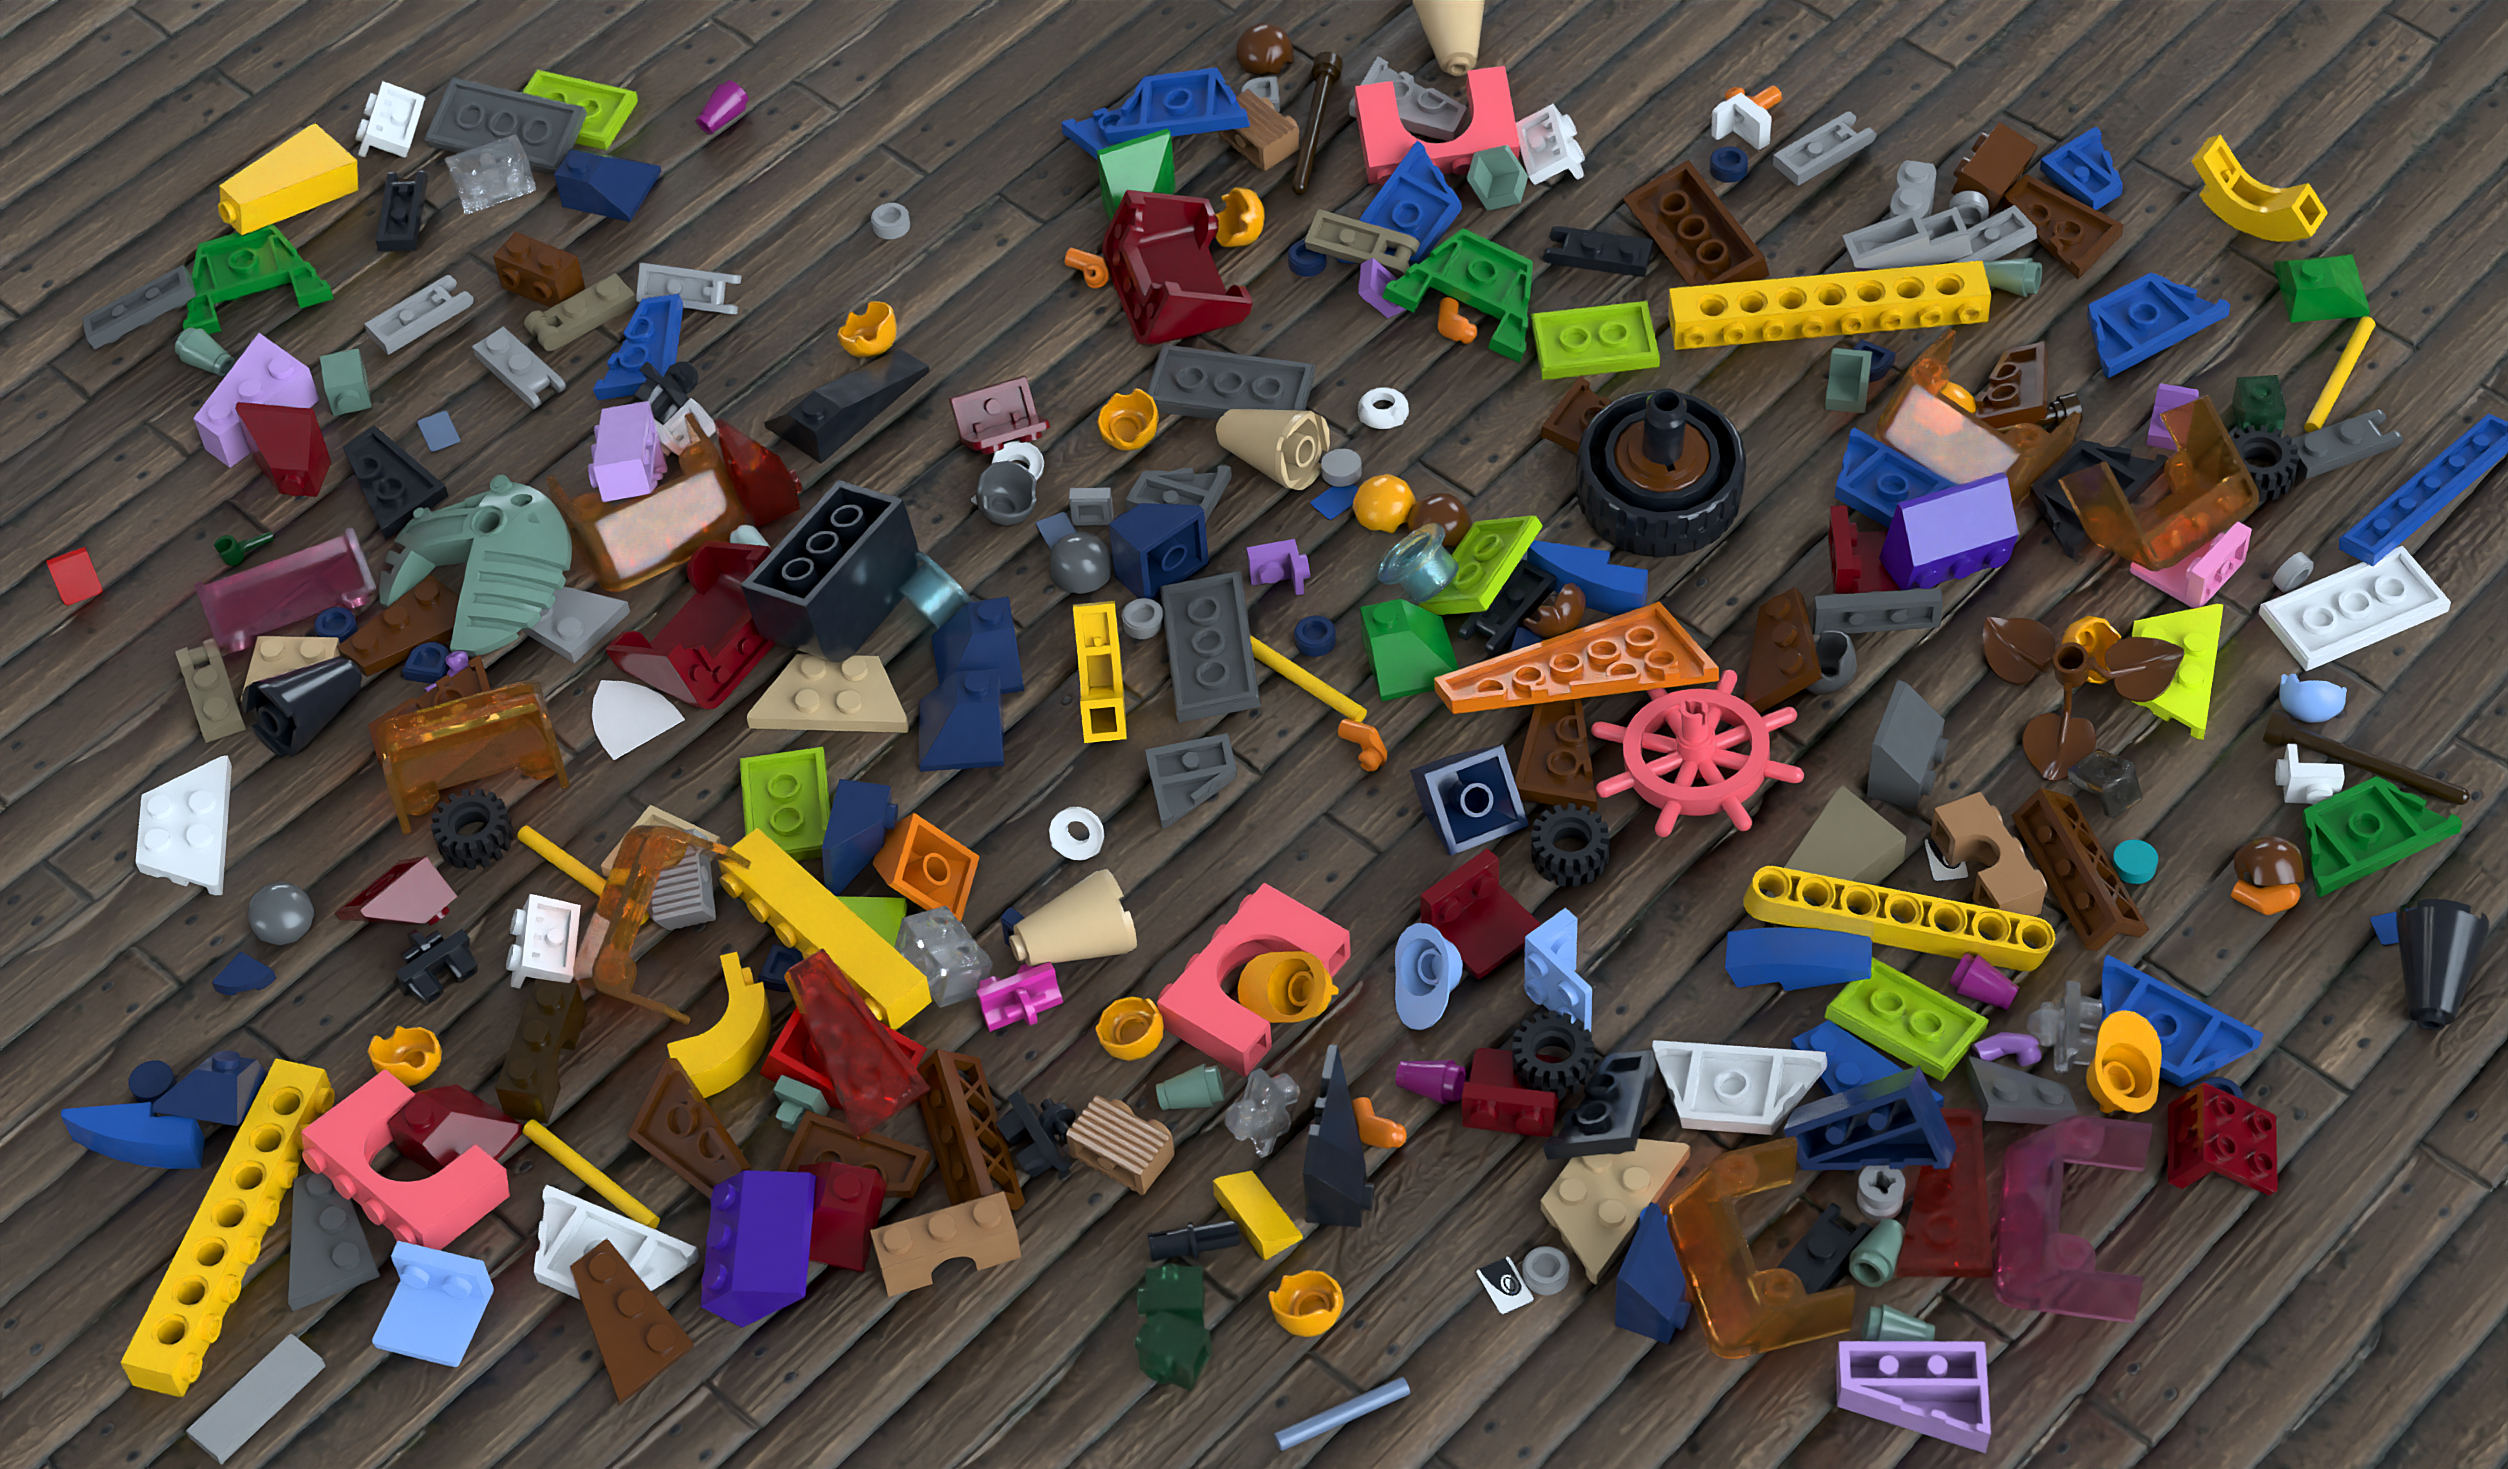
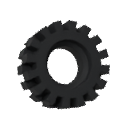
M2254 425L2246 426L2245 433L2238 429L2234 432V437H2228L2224 446L2220 476L2224 477L2223 483L2226 488L2233 485L2231 492L2235 495L2243 491L2245 492L2244 499L2251 501L2252 495H2258V502H2265L2267 495L2272 500L2278 499L2280 492L2285 495L2289 491L2290 486L2293 485L2299 461L2298 447L2296 444L2291 445L2292 438L2288 434L2280 438L2282 431L2277 428L2274 429L2273 433L2267 432L2268 426L2261 425L2260 431H2255ZM2261 459L2271 463L2273 466L2266 468L2256 467L2247 463L2246 460Z
M468 788L461 790L463 797L457 798L453 793L447 796L450 802L448 805L443 801L438 804L439 813L433 812L431 817L433 821L431 830L440 855H443L444 860L448 864L453 861L456 868L462 869L466 862L468 869L474 870L476 869L477 862L482 861L484 868L490 866L489 858L492 856L499 861L503 857L501 849L505 851L510 849L511 844L509 840H513L514 833L507 808L501 798L497 799L496 794L491 791L485 796L484 790L476 788L475 794L471 795ZM484 822L488 824L482 831L474 835L462 836L457 834L461 828L470 823Z
M1568 803V810L1562 811L1560 804L1553 806V815L1548 810H1545L1541 813V820L1536 819L1533 824V830L1531 831L1532 863H1535V869L1539 874L1544 871V879L1549 882L1556 876L1558 877V885L1565 886L1566 879L1572 880L1573 887L1580 886V878L1584 877L1586 882L1590 883L1594 881V872L1600 876L1604 872V865H1608L1610 839L1608 825L1606 821L1601 822V815L1597 811L1590 816V807L1585 805L1582 806L1581 811H1575L1576 803ZM1564 838H1576L1584 841L1587 846L1580 851L1565 852L1557 849L1554 843Z
M1548 1011V1019H1543L1541 1013L1533 1015V1024L1525 1019L1521 1023V1031L1516 1029L1514 1042H1512V1069L1514 1075L1517 1074V1082L1521 1086L1528 1083V1090L1537 1091L1539 1088L1544 1092L1557 1091L1559 1099L1566 1097L1567 1088H1569L1572 1094H1575L1579 1091L1580 1083L1584 1086L1588 1083L1589 1074L1593 1072L1594 1041H1592V1034L1589 1028L1584 1030V1022L1579 1018L1572 1024L1571 1014L1564 1012L1562 1019H1557L1556 1011ZM1558 1046L1569 1051L1570 1057L1561 1063L1552 1064L1539 1060L1535 1054L1541 1048Z

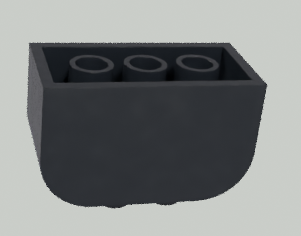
M838 480L741 585L759 634L766 640L832 662H841L851 657L906 596L917 573L919 562L918 544L903 499Z

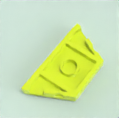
M2213 604L2134 621L2132 637L2161 639L2184 649V658L2170 687L2165 693L2152 701L2134 703L2139 706L2148 707L2153 714L2167 722L2173 717L2191 728V736L2201 740L2204 739L2223 612L2222 604Z

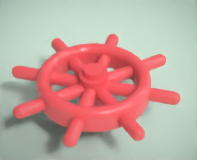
M1731 669L1723 671L1715 690L1686 689L1669 694L1665 688L1646 690L1652 702L1644 706L1633 717L1628 727L1602 721L1595 722L1591 727L1593 736L1623 744L1626 771L1598 783L1595 788L1596 794L1601 798H1607L1633 787L1643 799L1662 809L1655 825V832L1660 837L1670 835L1679 815L1705 816L1723 811L1727 813L1738 830L1747 831L1751 828L1752 820L1741 803L1758 790L1765 777L1789 783H1799L1804 778L1801 768L1770 761V739L1768 732L1794 722L1797 718V712L1793 707H1785L1761 717L1748 703L1731 695L1737 682V674ZM1719 721H1724L1735 727L1715 735ZM1668 724L1676 739L1654 733ZM1746 741H1749L1752 747L1750 756L1726 750ZM1647 749L1668 755L1645 764L1642 758V751ZM1716 766L1738 770V772L1725 780ZM1680 769L1674 784L1659 778V776ZM1695 778H1704L1708 786L1691 787Z

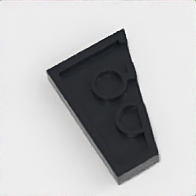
M375 425L342 446L385 540L404 528L414 518L413 512L417 508L431 509L449 496L446 486Z
M1652 1050L1608 1054L1584 1087L1586 1096L1578 1108H1569L1562 1118L1564 1125L1557 1136L1550 1135L1542 1145L1547 1160L1602 1154L1617 1155L1636 1150L1656 1068V1061Z

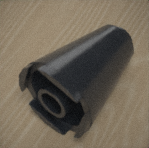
M337 656L253 682L245 687L242 693L243 709L245 714L252 710L257 722L251 725L262 743L276 755L282 757L289 753L290 758L300 753L360 691L362 675L358 666L353 661Z
M2445 899L2418 900L2417 908L2406 910V903L2400 906L2396 914V927L2408 1015L2423 1029L2442 1030L2445 1028V1025L2452 1024L2456 1019L2487 938L2490 923L2487 915L2481 912V919L2470 914L2471 906Z

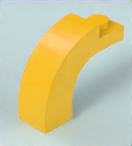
M2221 135L2209 137L2191 160L2206 184L2199 194L2204 203L2218 217L2232 227L2263 240L2291 242L2310 238L2328 214L2309 183L2289 188H2274L2253 179L2241 167Z
M1115 601L1073 605L1084 743L1127 739Z
M737 952L720 956L729 992L728 1007L722 1019L703 1034L667 1044L670 1058H677L704 1098L725 1090L746 1075L762 1055L770 1034L771 1014L763 982L754 984L750 966L741 968Z

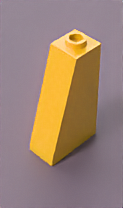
M316 123L312 124L219 185V214L226 224H230L241 235L354 193L358 191L357 160Z

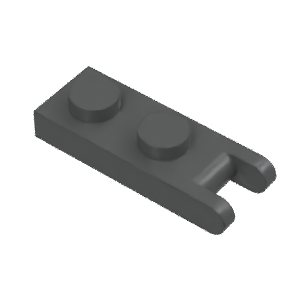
M2376 409L2293 438L2291 445H2297V454H2299L2297 468L2304 478L2308 479L2396 448L2401 445L2404 438L2398 431L2385 435L2380 432L2376 426L2381 425L2386 420V415L2381 409Z

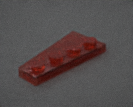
M824 948L787 970L784 978L856 1140L928 1093L930 1090L929 1085Z
M1939 1108L1957 1148L1948 1169H1934L1933 1165L1921 1166L1896 1277L1991 1278L1993 1265L1981 1110Z

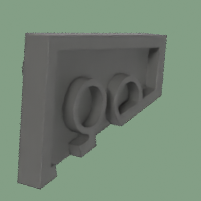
M312 1171L294 1179L288 1303L292 1312L380 1277L352 1199L347 1200L342 1197L334 1187L332 1180L322 1172L316 1174Z

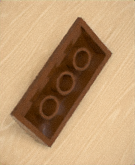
M1689 160L1623 197L1626 206L1688 287L1759 281L1770 276L1765 256Z

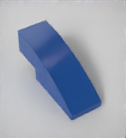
M1533 540L1527 549L1528 562L1557 577L1555 592L1560 593L1564 584L1572 582L1584 593L1586 607L1618 616L1644 607L1646 604L1648 570L1610 564V551Z
M1787 927L1730 931L1727 934L1725 969L1737 988L1780 982L1785 991L1871 979L1872 940L1868 936L1823 929Z
M151 1102L66 1108L61 1111V1118L73 1141L94 1152L119 1161L148 1167L169 1169L202 1168L205 1137L196 1119L175 1115L158 1117L156 1112H153Z

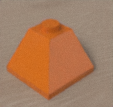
M912 813L898 821L894 830L888 829L884 846L875 855L873 866L887 885L951 927L957 928L961 924L980 856L917 814Z

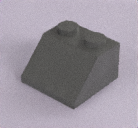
M1897 680L1872 743L1867 797L1917 811L1922 796H1930L1937 775V771L1932 769L1935 762L1943 763L1949 739L1942 738L1945 720L1907 682Z

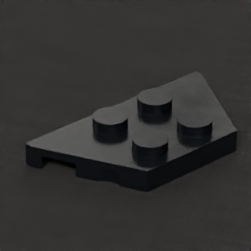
M2079 440L2031 485L2029 497L2066 555L2073 559L2168 469L2170 458L2157 454L2156 460L2131 456L2132 449L2117 446L2105 447L2100 443Z

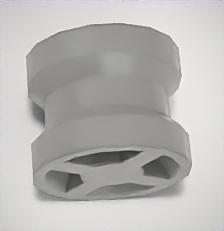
M1867 1166L1863 1169L1859 1176V1190L1857 1192V1206L1860 1212L1867 1218L1875 1221H1881L1885 1218L1893 1219L1900 1213L1903 1206L1905 1178L1899 1169H1890L1889 1166ZM1881 1186L1887 1189V1193L1881 1190Z

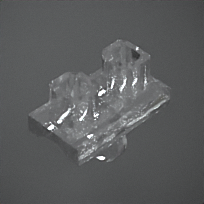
M2067 980L2065 996L2056 1001L2055 1010L2052 1002L2041 1003V1010L2034 1011L2028 1016L2027 1029L2032 1035L2040 1038V1044L2043 1046L2054 1044V1072L2068 1074L2073 1063L2081 1065L2090 1064L2095 1056L2097 1035L2080 1033V1027L2097 1029L2102 1016V1000L2080 995V983Z
M1262 1068L1250 1072L1242 1102L1234 1103L1228 1108L1225 1115V1125L1234 1134L1235 1138L1239 1140L1250 1138L1256 1146V1153L1261 1158L1272 1154L1276 1137L1287 1133L1291 1124L1289 1113L1285 1110V1107L1297 1102L1300 1089L1287 1073L1270 1078Z

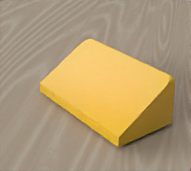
M1253 1171L1221 1176L1212 1181L1214 1197L1230 1218L1238 1222L1240 1231L1263 1261L1303 1239L1300 1231Z

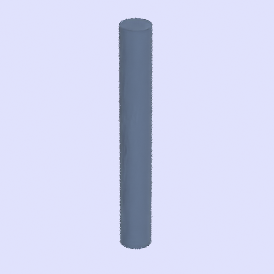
M1400 1377L1274 1433L1275 1442L1280 1451L1286 1450L1410 1394V1389L1404 1377Z

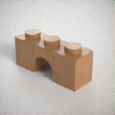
M1981 791L1934 808L1930 836L1950 866L1964 861H1978L1990 867L1977 872L1973 900L1977 906L2029 916L2041 914L2044 896L2047 892L2045 878L2038 869H2033L2025 857L2022 844L2016 837H2011L2003 825L1999 810L1994 805H1989Z
M1004 1191L870 1230L888 1297L933 1284L931 1278L933 1269L941 1262L950 1258H972L977 1271L1022 1258L1016 1226Z

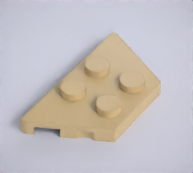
M796 654L747 715L749 728L903 733H908L909 729L907 717L879 656L852 655L844 661L832 662L811 654Z
M1638 1139L1636 1150L1633 1152H1624L1617 1155L1602 1154L1573 1157L1541 1199V1211L1550 1224L1560 1231L1562 1235L1561 1240L1570 1253L1575 1252L1586 1268V1276L1591 1282L1595 1284L1599 1282L1637 1230L1641 1211L1648 1207L1650 1202L1656 1203L1685 1164L1690 1157L1689 1145L1677 1142Z

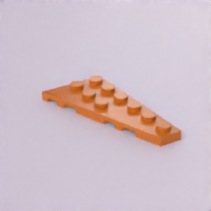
M1656 602L1434 678L1435 692L1453 714L1715 682L1719 681V667L1660 602Z

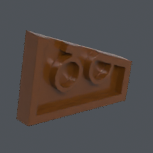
M2027 174L2004 195L2002 207L2006 210L2015 205L2036 227V240L2077 279L2122 236L2124 224Z
M2045 342L2004 351L1989 376L1990 387L1987 392H1982L1975 400L1976 412L1974 414H1967L1963 425L1966 434L1972 435L2018 424L2031 425L2038 420L2047 418L2048 353Z
M1580 375L1542 425L1541 437L1578 453L1580 439L1584 430L1587 429L1589 422L1601 409L1612 403V401L1606 396L1600 398L1589 389L1590 383Z
M666 1058L627 1136L711 1199L715 1185L744 1170L751 1171L752 1167L677 1058Z

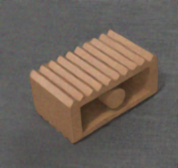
M1246 89L1244 93L1240 92L1239 96H1236V100L1240 107L1246 110L1250 127L1217 131L1219 137L1227 141L1228 145H1232L1233 149L1236 148L1238 153L1241 152L1243 157L1246 156L1247 160H1251L1252 164H1256L1257 168H1260L1262 172H1265L1299 150V127L1295 120L1290 116H1282L1274 109L1273 104L1268 98L1264 96L1260 98L1249 89Z
M1098 1095L1094 1096L1092 1102H1089L1088 1107L1084 1109L1082 1115H1079L1077 1121L1073 1122L1072 1128H1069L1066 1134L1069 1154L1073 1158H1077L1080 1162H1085L1088 1167L1092 1166L1103 1175L1107 1174L1110 1179L1114 1178L1118 1183H1122L1125 1187H1130L1132 1191H1137L1140 1195L1146 1193L1175 1155L1172 1135L1164 1124L1154 1119L1146 1122L1135 1116L1130 1107L1118 1099H1113L1109 1102Z

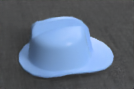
M1416 923L1407 927L1399 937L1395 948V1001L1397 1013L1406 1026L1416 1030L1427 1029L1441 1018L1448 1003L1449 993L1459 983L1462 975L1463 963L1460 952L1453 943L1443 938L1439 930L1430 924Z

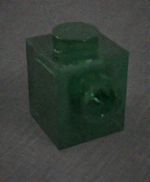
M2278 375L2237 377L2232 400V409L2237 429H2241L2245 433L2246 426L2254 425L2255 431H2260V426L2265 425L2268 426L2267 432L2273 433L2275 428L2283 431L2287 410Z
M1166 1264L1159 1268H1146V1286L1137 1287L1138 1315H1147L1149 1333L1205 1331V1288L1202 1266L1181 1267L1176 1264Z
M1161 1309L1158 1310L1151 1324L1145 1323L1141 1327L1135 1341L1140 1369L1149 1378L1159 1383L1170 1382L1189 1391L1192 1390L1212 1355L1210 1332L1208 1329Z

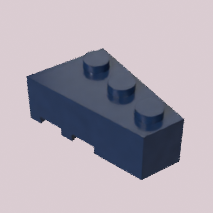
M1920 1066L1794 1108L1783 1129L1802 1170H1860L1862 1166H1889L1890 1169H1904L1906 1165H1933L1934 1169H1948L1957 1148Z

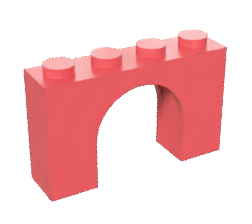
M1505 66L1467 71L1466 93L1472 122L1460 137L1450 142L1439 144L1421 141L1413 137L1404 128L1398 114L1393 81L1355 86V109L1368 183L1384 185L1417 140L1422 142L1426 153L1433 164L1438 166L1442 174H1468L1474 152L1502 145H1508L1518 160L1520 143Z
M1263 883L1253 895L1249 894L1243 899L1238 912L1227 924L1224 923L1216 929L1209 945L1200 954L1196 953L1190 958L1183 974L1175 983H1169L1161 991L1157 1005L1163 1018L1164 1029L1246 1078L1272 1048L1270 1022L1229 998L1221 989L1224 979L1235 968L1250 962L1258 955L1269 952L1293 951L1313 953L1321 960L1332 979L1351 957L1349 931L1270 885Z
M384 1069L301 1131L304 1145L302 1156L307 1166L314 1173L320 1174L322 1172L332 1180L334 1187L342 1197L347 1200L353 1198L359 1203L367 1217L378 1226L383 1224L393 1232L397 1242L402 1241L440 1251L510 1196L507 1172L502 1165L475 1144L441 1171L426 1179L413 1182H399L384 1178L370 1167L373 1159L385 1146L394 1140L388 1122L415 1096L414 1092Z

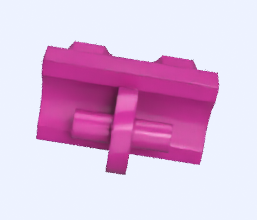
M1051 962L1030 967L1025 963L1020 966L1016 975L1003 980L995 976L980 981L978 984L979 989L976 990L985 1024L990 1032L1021 1019H1024L1028 1026L1038 1023L1036 1013L1063 1003L1056 981V973Z

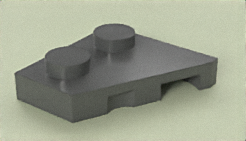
M1221 465L1218 466V473L1194 474L1193 468H1181L1171 472L1162 470L1142 471L1126 498V509L1129 511L1140 503L1199 505L1204 509L1206 523L1232 478L1231 467Z
M1228 733L1145 749V758L1162 828L1171 826L1237 778V768Z
M1968 1057L1965 1073L1986 1121L2074 1126L2078 1110L2067 1085L1977 1057Z

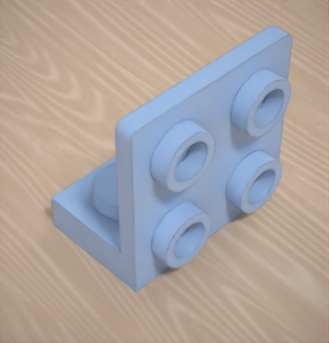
M1564 908L1525 936L1524 988L1533 1002L1538 1005L1543 1004L1549 1011H1556L1557 1019H1562L1564 1012L1571 1014L1572 1024L1579 1018L1584 1022V1030L1589 1028L1591 1032L1592 988L1575 973L1577 918Z
M398 1241L391 1258L400 1277V1282L372 1339L373 1344L378 1349L451 1367H458L494 1291L485 1264L481 1260Z

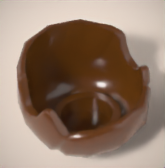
M1259 23L1246 29L1239 37L1236 46V59L1247 73L1257 75L1266 72L1279 74L1285 62L1293 63V46L1289 36L1278 25Z
M1434 493L1424 497L1411 507L1407 521V530L1416 544L1424 545L1429 550L1438 553L1440 548L1447 545L1456 549L1473 523L1467 509L1457 497L1451 494Z
M1572 582L1564 584L1559 595L1549 597L1534 614L1523 621V625L1544 640L1574 631L1579 626L1585 611L1586 599L1584 593Z
M2275 836L2253 839L2241 847L2234 857V869L2239 880L2244 879L2245 872H2249L2253 883L2260 886L2295 884L2303 882L2305 879L2301 853L2296 844L2287 839Z

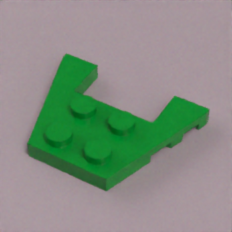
M270 224L244 235L238 232L198 244L192 273L196 297L187 302L188 316L187 320L183 322V329L186 330L190 327L196 330L203 329L209 335L220 332L221 327L214 306L216 303L236 300L241 296L262 290H271L279 285L290 282L293 284L300 309L334 298L330 285L326 280L322 281L316 274L313 266L309 262H305L287 238L273 224Z
M1462 228L1431 251L1430 256L1420 264L1415 263L1406 270L1405 275L1397 281L1393 279L1385 287L1382 298L1414 313L1428 287L1437 289L1449 297L1458 299L1485 314L1502 320L1491 338L1488 348L1520 363L1526 350L1525 333L1528 327L1527 308L1530 299L1533 261Z

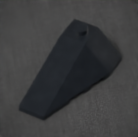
M902 349L896 350L791 399L764 422L765 428L822 464L930 372L929 366Z
M1329 1044L1321 1077V1098L1317 1097L1315 1125L1311 1124L1303 1169L1307 1223L1361 1228L1364 1210L1372 1211L1374 1183L1367 1182L1366 1163L1338 1045Z

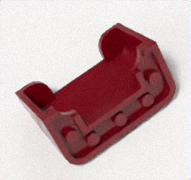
M1126 190L1105 233L1103 257L1135 339L1140 344L1159 345L1242 323L1251 313L1253 302L1246 287L1234 284L1226 291L1208 249L1212 238L1216 237L1219 230V220L1214 214L1209 199Z
M705 541L693 553L687 566L688 578L696 593L649 643L639 632L623 631L604 650L620 670L692 707L707 710L717 708L776 644L764 639L759 634L741 588L743 582L772 552L769 546Z

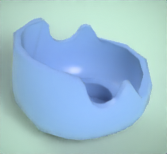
M2283 674L2281 676L2279 698L2282 708L2292 715L2293 718L2306 723L2324 722L2343 710L2347 689L2345 687L2341 689L2338 685L2327 681L2308 680L2299 682L2296 674H2290L2289 676Z

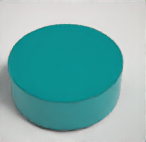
M2127 840L2116 847L2112 866L2121 880L2131 884L2145 883L2153 878L2156 873L2158 854L2147 842Z

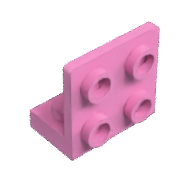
M2175 518L2131 563L2130 572L2193 609L2203 607L2245 562L2252 529L2237 521L2226 534L2221 532L2216 538H2213L2181 519Z

